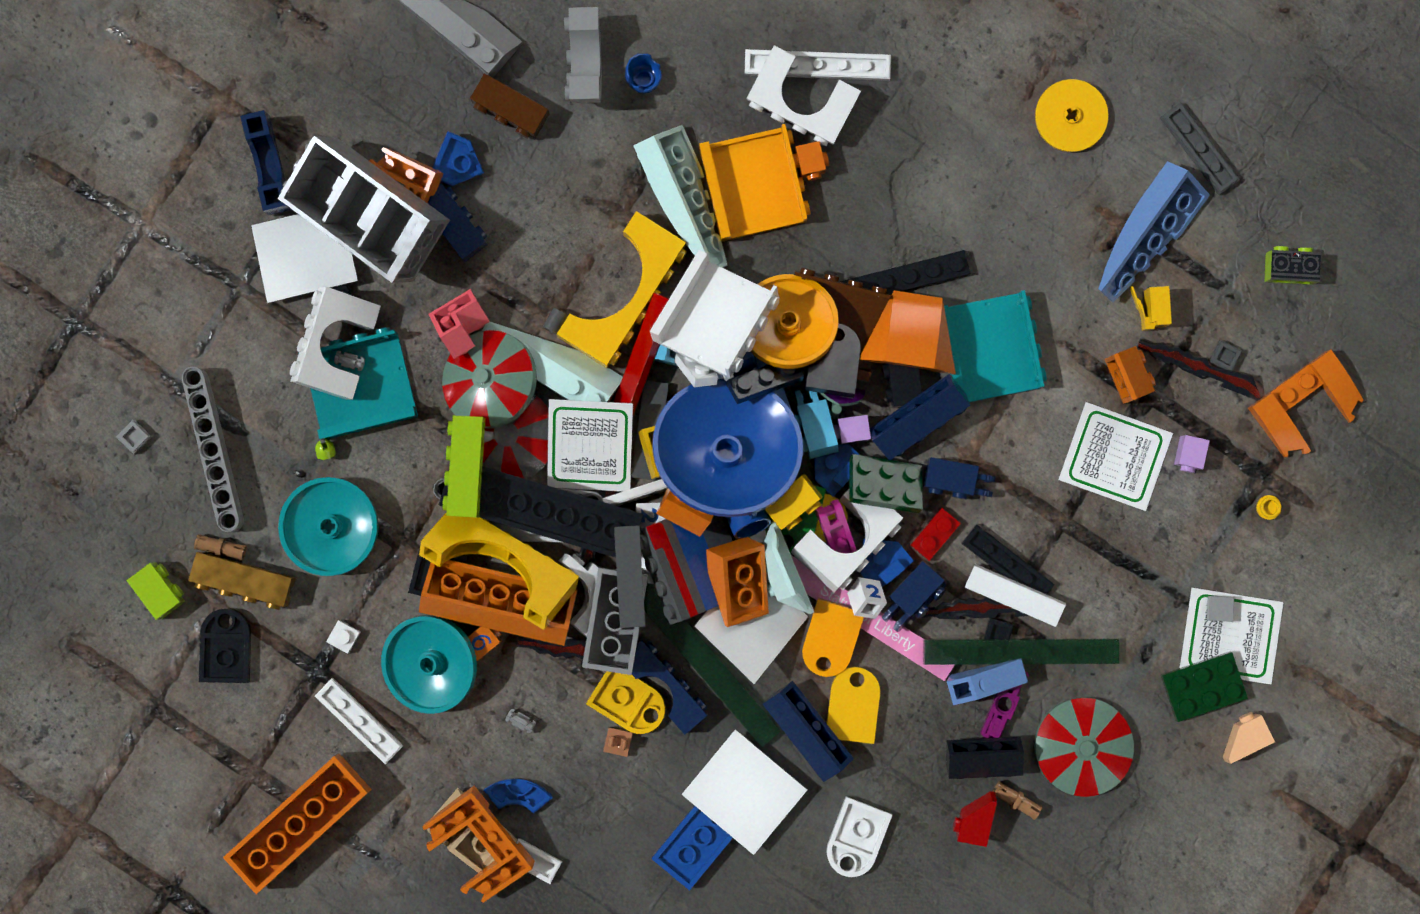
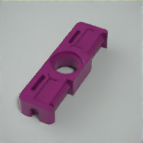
M1022 685L995 694L980 730V734L983 737L999 738L1002 736L1007 719L1011 720L1020 699L1017 694L1019 695ZM1002 697H1008L1011 701V707L1007 711H1001L998 708V701Z

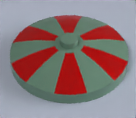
M496 330L477 332L470 335L475 347L455 359L450 354L443 371V393L449 408L456 416L486 418L485 429L498 428L514 421L529 405L536 388V366L528 348L517 338Z
M1078 697L1065 700L1046 713L1035 734L1034 752L1038 767L1052 785L1074 796L1089 797L1105 793L1121 782L1133 760L1134 741L1127 721L1114 707L1094 698Z

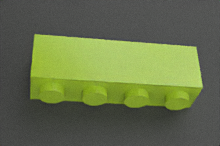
M453 415L452 421H448L447 433L448 436H451V446L446 448V460L450 461L449 471L446 470L444 476V485L448 486V496L444 495L443 510L447 511L446 516L479 518L486 419L484 417Z

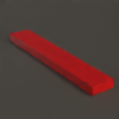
M653 293L613 402L633 403V414L659 346L658 343L652 340L650 330L669 298Z

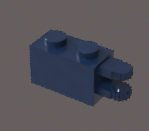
M930 457L927 461L923 487L929 488L928 493L943 495V491L953 493L952 497L967 500V495L992 497L993 492L990 490L976 489L975 486L977 480L991 483L995 482L996 477L979 474V466Z
M922 561L889 596L893 604L884 613L882 619L887 622L901 610L904 615L893 627L896 632H899L910 620L914 621L917 617L919 619L922 618L929 610L928 605L933 600H939L945 593V580Z

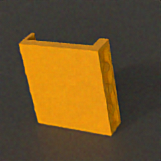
M782 124L781 128L709 144V141L699 143L721 242L806 223L807 215H811L808 201H803L801 193L805 191L803 178H798L796 168H799L798 157L796 153L792 154L790 145L794 144L792 131L787 130L785 124Z

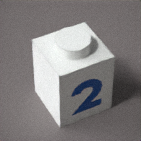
M636 503V512L643 514L640 528L665 520V518L656 514L660 503Z
M858 577L847 593L855 616L876 619L887 604L881 583L878 580Z

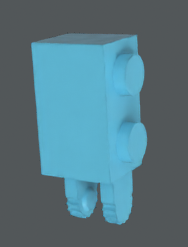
M798 390L795 391L798 414L794 416L803 432V452L808 451L810 459L838 452V442L826 399L819 401L817 392L809 391L812 403L804 404L803 395Z

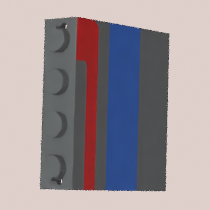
M714 515L711 523L700 537L667 519L640 529V545L645 559V567L650 572L654 582V590L661 600L664 615L670 625L719 606L708 574L706 549L733 541L722 516Z

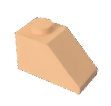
M1249 712L1239 717L1240 721L1233 725L1223 755L1225 762L1232 764L1275 742L1262 715Z

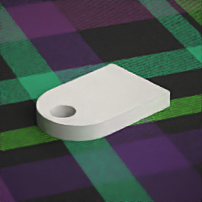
M846 796L827 844V858L832 868L837 873L846 877H857L870 870L877 857L892 814ZM848 856L854 860V865L851 869L844 870L840 867V861L843 857Z

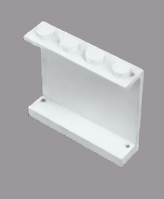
M698 250L651 328L652 340L731 379L734 372H739L745 353L747 351L750 352L754 347L755 336L758 331H763L765 328L768 314L771 310L774 311L779 304L780 297L777 286L773 285L771 291L711 263L708 253Z

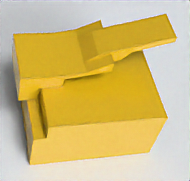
M1169 286L1149 287L1143 291L1145 312L1141 300L1136 296L1134 287H1130L1136 308L1140 313L1142 331H1151L1155 328L1167 327L1172 324Z

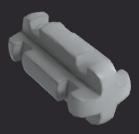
M339 350L335 355L334 363L337 365L342 363L341 366L351 369L356 367L358 371H362L365 365V358L361 357L360 359L358 355L348 352L342 354V351Z
M511 709L505 721H511V725L522 731L525 729L527 730L526 733L530 734L536 725V721L533 720L531 722L529 721L530 718L520 712L515 713V709Z

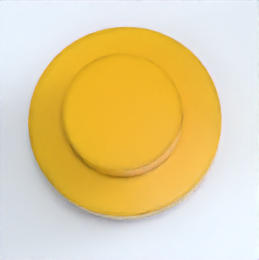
M1272 495L1261 497L1256 504L1258 515L1266 520L1278 517L1282 508L1279 499Z

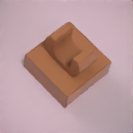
M609 727L603 752L627 757L633 733Z

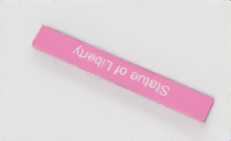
M792 556L807 595L815 600L819 597L851 607L846 589L842 590L839 587L833 592L804 564ZM882 612L879 613L876 619L864 617L861 629L943 681L946 680L957 662L956 659L906 627L896 632L893 629L896 621L891 619L885 622L882 619L884 615Z

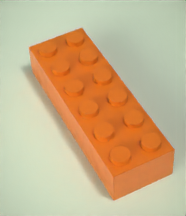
M448 560L441 567L430 563L421 593L419 613L564 646L577 589L543 630L523 618L525 605L529 600V591L521 576Z
M338 753L223 858L251 890L258 894L372 789Z

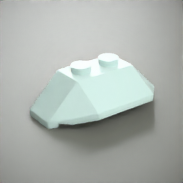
M773 521L763 542L766 574L769 579L767 583L768 592L771 597L776 596L777 601L812 614L814 609L782 532Z

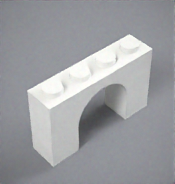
M774 45L747 97V100L750 101L749 106L759 112H762L763 109L771 112V118L782 124L785 120L794 124L792 129L803 135L806 132L815 135L814 140L820 141V144L827 146L828 143L833 145L861 91L839 80L827 104L819 112L811 115H801L793 112L783 100L782 84L795 60V56Z
M320 287L318 291L314 292L311 304L313 309L311 314L307 315L304 323L306 332L304 338L302 337L299 340L297 346L299 354L297 361H294L290 368V375L292 376L290 382L342 399L353 400L360 376L337 369L328 364L320 350V339L324 330L336 321H342L365 330L374 329L381 306L329 287Z
M849 489L841 497L840 501L862 522L865 529L863 547L853 553H839L831 549L810 530L791 551L802 564L833 592L839 587L844 590L853 580L850 575L855 570L859 573L869 563L866 558L871 553L876 555L886 545L882 541L887 535L892 538L899 531L901 526L898 523L903 519L894 509L849 502Z

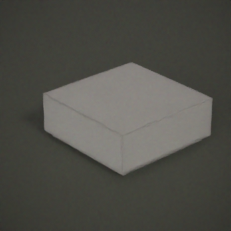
M133 419L116 438L133 454H136L152 436Z
M1208 596L1207 620L1233 622L1234 597Z

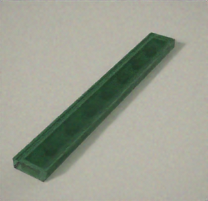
M649 584L646 587L644 598L645 612L760 746L763 747L780 732V729L686 620L670 625L664 615L663 605L654 590V585Z
M1119 639L923 640V664L986 665L1022 658L1023 664H1119Z

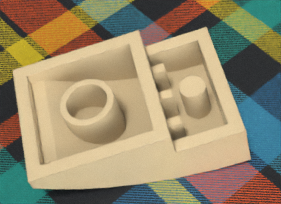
M457 788L434 816L464 792ZM468 826L443 842L451 853L478 873L495 861ZM505 828L513 840L517 842V839Z

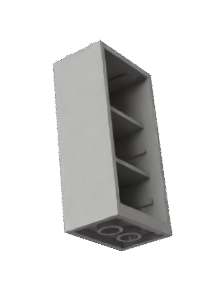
M313 136L310 139V142L305 145L304 154L294 164L293 173L284 182V187L278 197L280 201L391 283L414 281L450 221L337 137Z

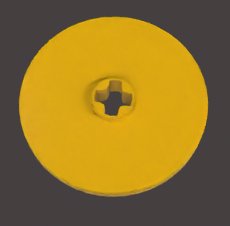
M1077 79L1062 80L1047 88L1039 98L1035 109V123L1041 137L1053 148L1064 152H1079L1093 146L1104 134L1108 123V108L1102 94L1091 84ZM1068 110L1071 113L1074 111L1077 113L1076 121L1066 118Z

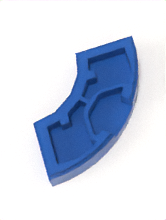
M518 778L500 780L484 789L498 809L506 805L518 804L534 813L553 798L539 784Z

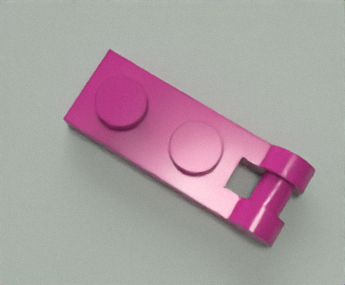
M839 500L831 501L830 505L824 508L822 506L818 507L815 510V514L820 522L827 545L839 553L856 552L857 550ZM835 514L836 518L829 521L828 516Z

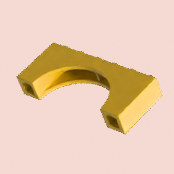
M637 211L623 231V236L638 251L642 263L641 281L635 295L623 309L606 318L589 320L569 314L557 332L559 339L605 368H608L610 364L613 366L616 364L621 356V353L618 352L623 343L628 345L634 335L632 329L635 324L643 322L646 315L645 309L650 303L653 293L660 295L661 292L658 289L663 282L667 284L672 277L674 271L671 269L675 262L680 264L687 253L684 249L686 247L685 241Z
M445 513L421 540L419 555L438 567H441L445 562L454 557L466 554L487 555L510 565L521 575L529 591V600L526 602L523 618L543 630L577 588L579 576L571 569L561 566L551 557L544 556L534 550L529 544L517 540L510 533L502 531L492 525L490 521L480 517L446 516Z

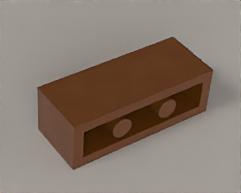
M485 73L470 97L475 110L484 115L488 112L496 116L494 118L496 122L505 127L510 124L517 128L516 133L527 139L529 136L536 139L550 115L549 110Z

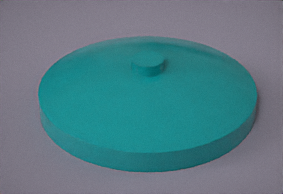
M333 477L313 479L295 489L285 501L278 523L279 538L287 556L301 569L320 576L341 575L362 564L375 546L379 528L376 509L368 495L355 484Z
M419 615L400 623L389 634L382 650L381 667L386 685L400 703L417 712L435 714L453 708L466 698L476 679L477 660L470 639L459 626L445 618Z

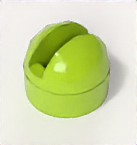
M325 439L323 443L320 440L317 442L315 452L318 459L326 460L336 455L333 442Z

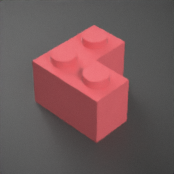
M471 289L428 314L439 337L454 359L466 354L471 348L475 347L469 334L480 330L485 324L490 322Z

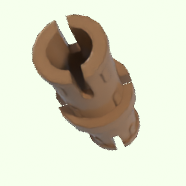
M201 534L197 535L194 543V549L213 553L216 557L225 556L240 561L244 560L247 546L231 543L224 538L215 539Z
M1001 781L994 787L996 790H993V792L996 793V797L1010 804L1011 809H1018L1033 820L1039 816L1040 813L1038 811L1042 810L1041 805L1026 798L1023 792H1016Z

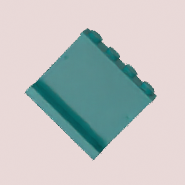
M1025 290L1017 294L950 307L948 305L944 306L956 375H950L967 394L969 402L1044 387L1047 376L1045 368L1040 366L1039 358H1042L1040 344L1035 342L1034 334H1037V326L1035 320H1031L1029 310H1032V302L1030 296H1026Z
M390 327L376 330L374 335L367 336L366 333L352 336L353 340L343 342V339H337L328 342L329 346L320 348L322 356L328 364L337 369L360 376L353 400L342 399L310 388L320 427L317 430L320 440L344 436L418 417L397 331L391 330ZM341 350L342 354L348 352L358 355L360 359L364 357L365 365L362 371H358L356 367L351 369L341 366L342 363L335 364L334 358L337 351Z

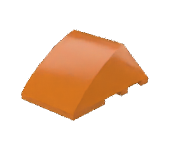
M894 290L859 360L956 375L943 298Z

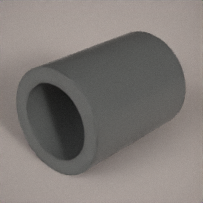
M553 308L543 328L557 335L568 315Z

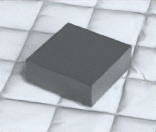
M1219 340L1208 362L1218 368L1233 371L1242 351Z

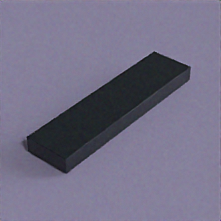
M977 524L961 543L999 574L1046 595L1055 585Z

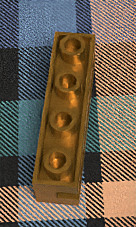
M196 552L188 581L194 582V587L209 591L210 587L219 589L218 594L233 597L235 593L242 595L243 601L256 604L257 600L267 602L266 607L280 610L281 606H289L291 598L289 594L291 587H294L296 578L222 557H216L211 554Z

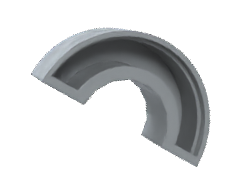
M598 7L569 8V17H564L565 32H569L570 50H566L567 65H571V73L566 75L565 100H570V103H601L602 62Z

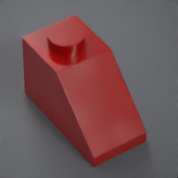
M990 791L961 809L960 816L955 817L953 823V832H956L957 842L987 847L997 805L995 792Z

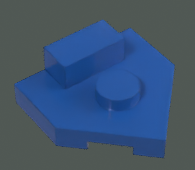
M447 131L432 167L443 173L440 182L452 187L481 175L484 171L477 159L471 141Z
M849 444L838 445V452L814 458L815 481L821 487L826 488V491L833 497L849 481L850 457L852 454L860 455Z
M882 541L886 545L876 555L871 553L866 558L869 563L862 569L860 574L864 578L880 581L882 587L898 576L914 561L899 542Z

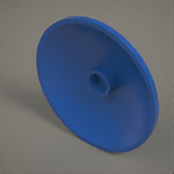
M724 378L718 379L717 385L693 387L691 384L679 391L668 401L657 419L652 444L657 471L668 489L682 502L698 511L726 517L735 538L742 539L753 536L770 525L771 520L765 509L776 503L786 494L798 475L803 457V439L798 422L787 404L774 392L737 404Z

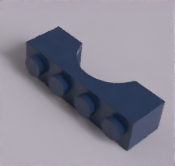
M265 110L240 116L245 138L250 147L257 171V189L263 211L267 215H273L292 210L278 199L284 187L285 176L270 115Z
M642 640L636 647L632 675L635 679L645 676L657 677L669 686L673 695V707L669 713V718L686 735L707 716L704 710L708 707L699 697L694 699L689 693L691 690L690 686L683 678L679 681L672 674L675 669L666 659L662 662L656 654L659 652L650 641L645 643Z

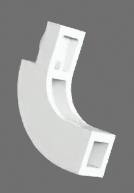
M564 554L559 559V562L579 576V580L584 588L583 605L571 619L570 624L587 638L598 567L591 562L583 567L585 562L577 555L573 554L570 556Z

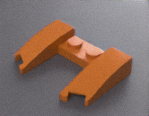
M386 147L382 148L386 155L379 162L376 163L373 159L369 160L394 180L406 185L405 188L426 203H428L430 196H434L443 176L442 172Z
M1327 350L1248 407L1251 414L1283 457H1288V451L1301 449L1302 454L1311 452L1286 411L1317 388L1322 386L1348 423L1352 422L1355 418L1351 413L1357 402H1363V398L1354 382L1332 350Z
M474 785L423 825V830L430 828L432 841L426 844L430 852L464 827L468 826L495 861L461 886L460 890L467 894L469 889L472 888L484 894L481 902L484 903L532 870L535 860L520 842L517 844L489 810V803Z

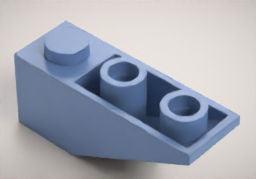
M1022 658L951 674L947 680L953 705L975 701L1028 683Z

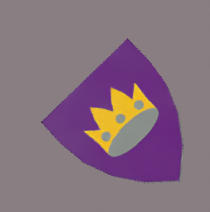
M856 388L854 398L825 393L820 394L832 402L831 418L838 419L842 406H850L861 402L865 396V390Z

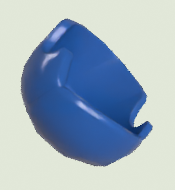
M638 53L629 59L625 68V78L628 85L638 93L652 92L658 87L662 79L660 64L656 63L650 54Z

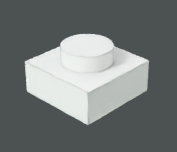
M338 620L326 642L348 654L361 631Z

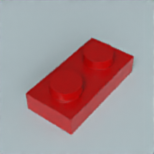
M941 508L910 546L930 561L961 523Z

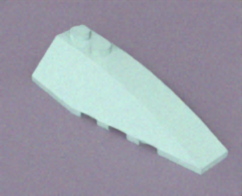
M683 125L656 134L633 145L646 173L647 180L660 205L692 253L696 255L698 250L708 253L711 263L722 268L727 266L720 235L715 234L714 231L715 216L714 213L709 212L707 200L710 199L708 190L703 189L701 182L704 174Z
M493 322L485 324L482 331H502L520 340L528 348L534 359L537 381L567 400L610 402L620 386L623 378L621 375L610 368L603 367L576 349Z

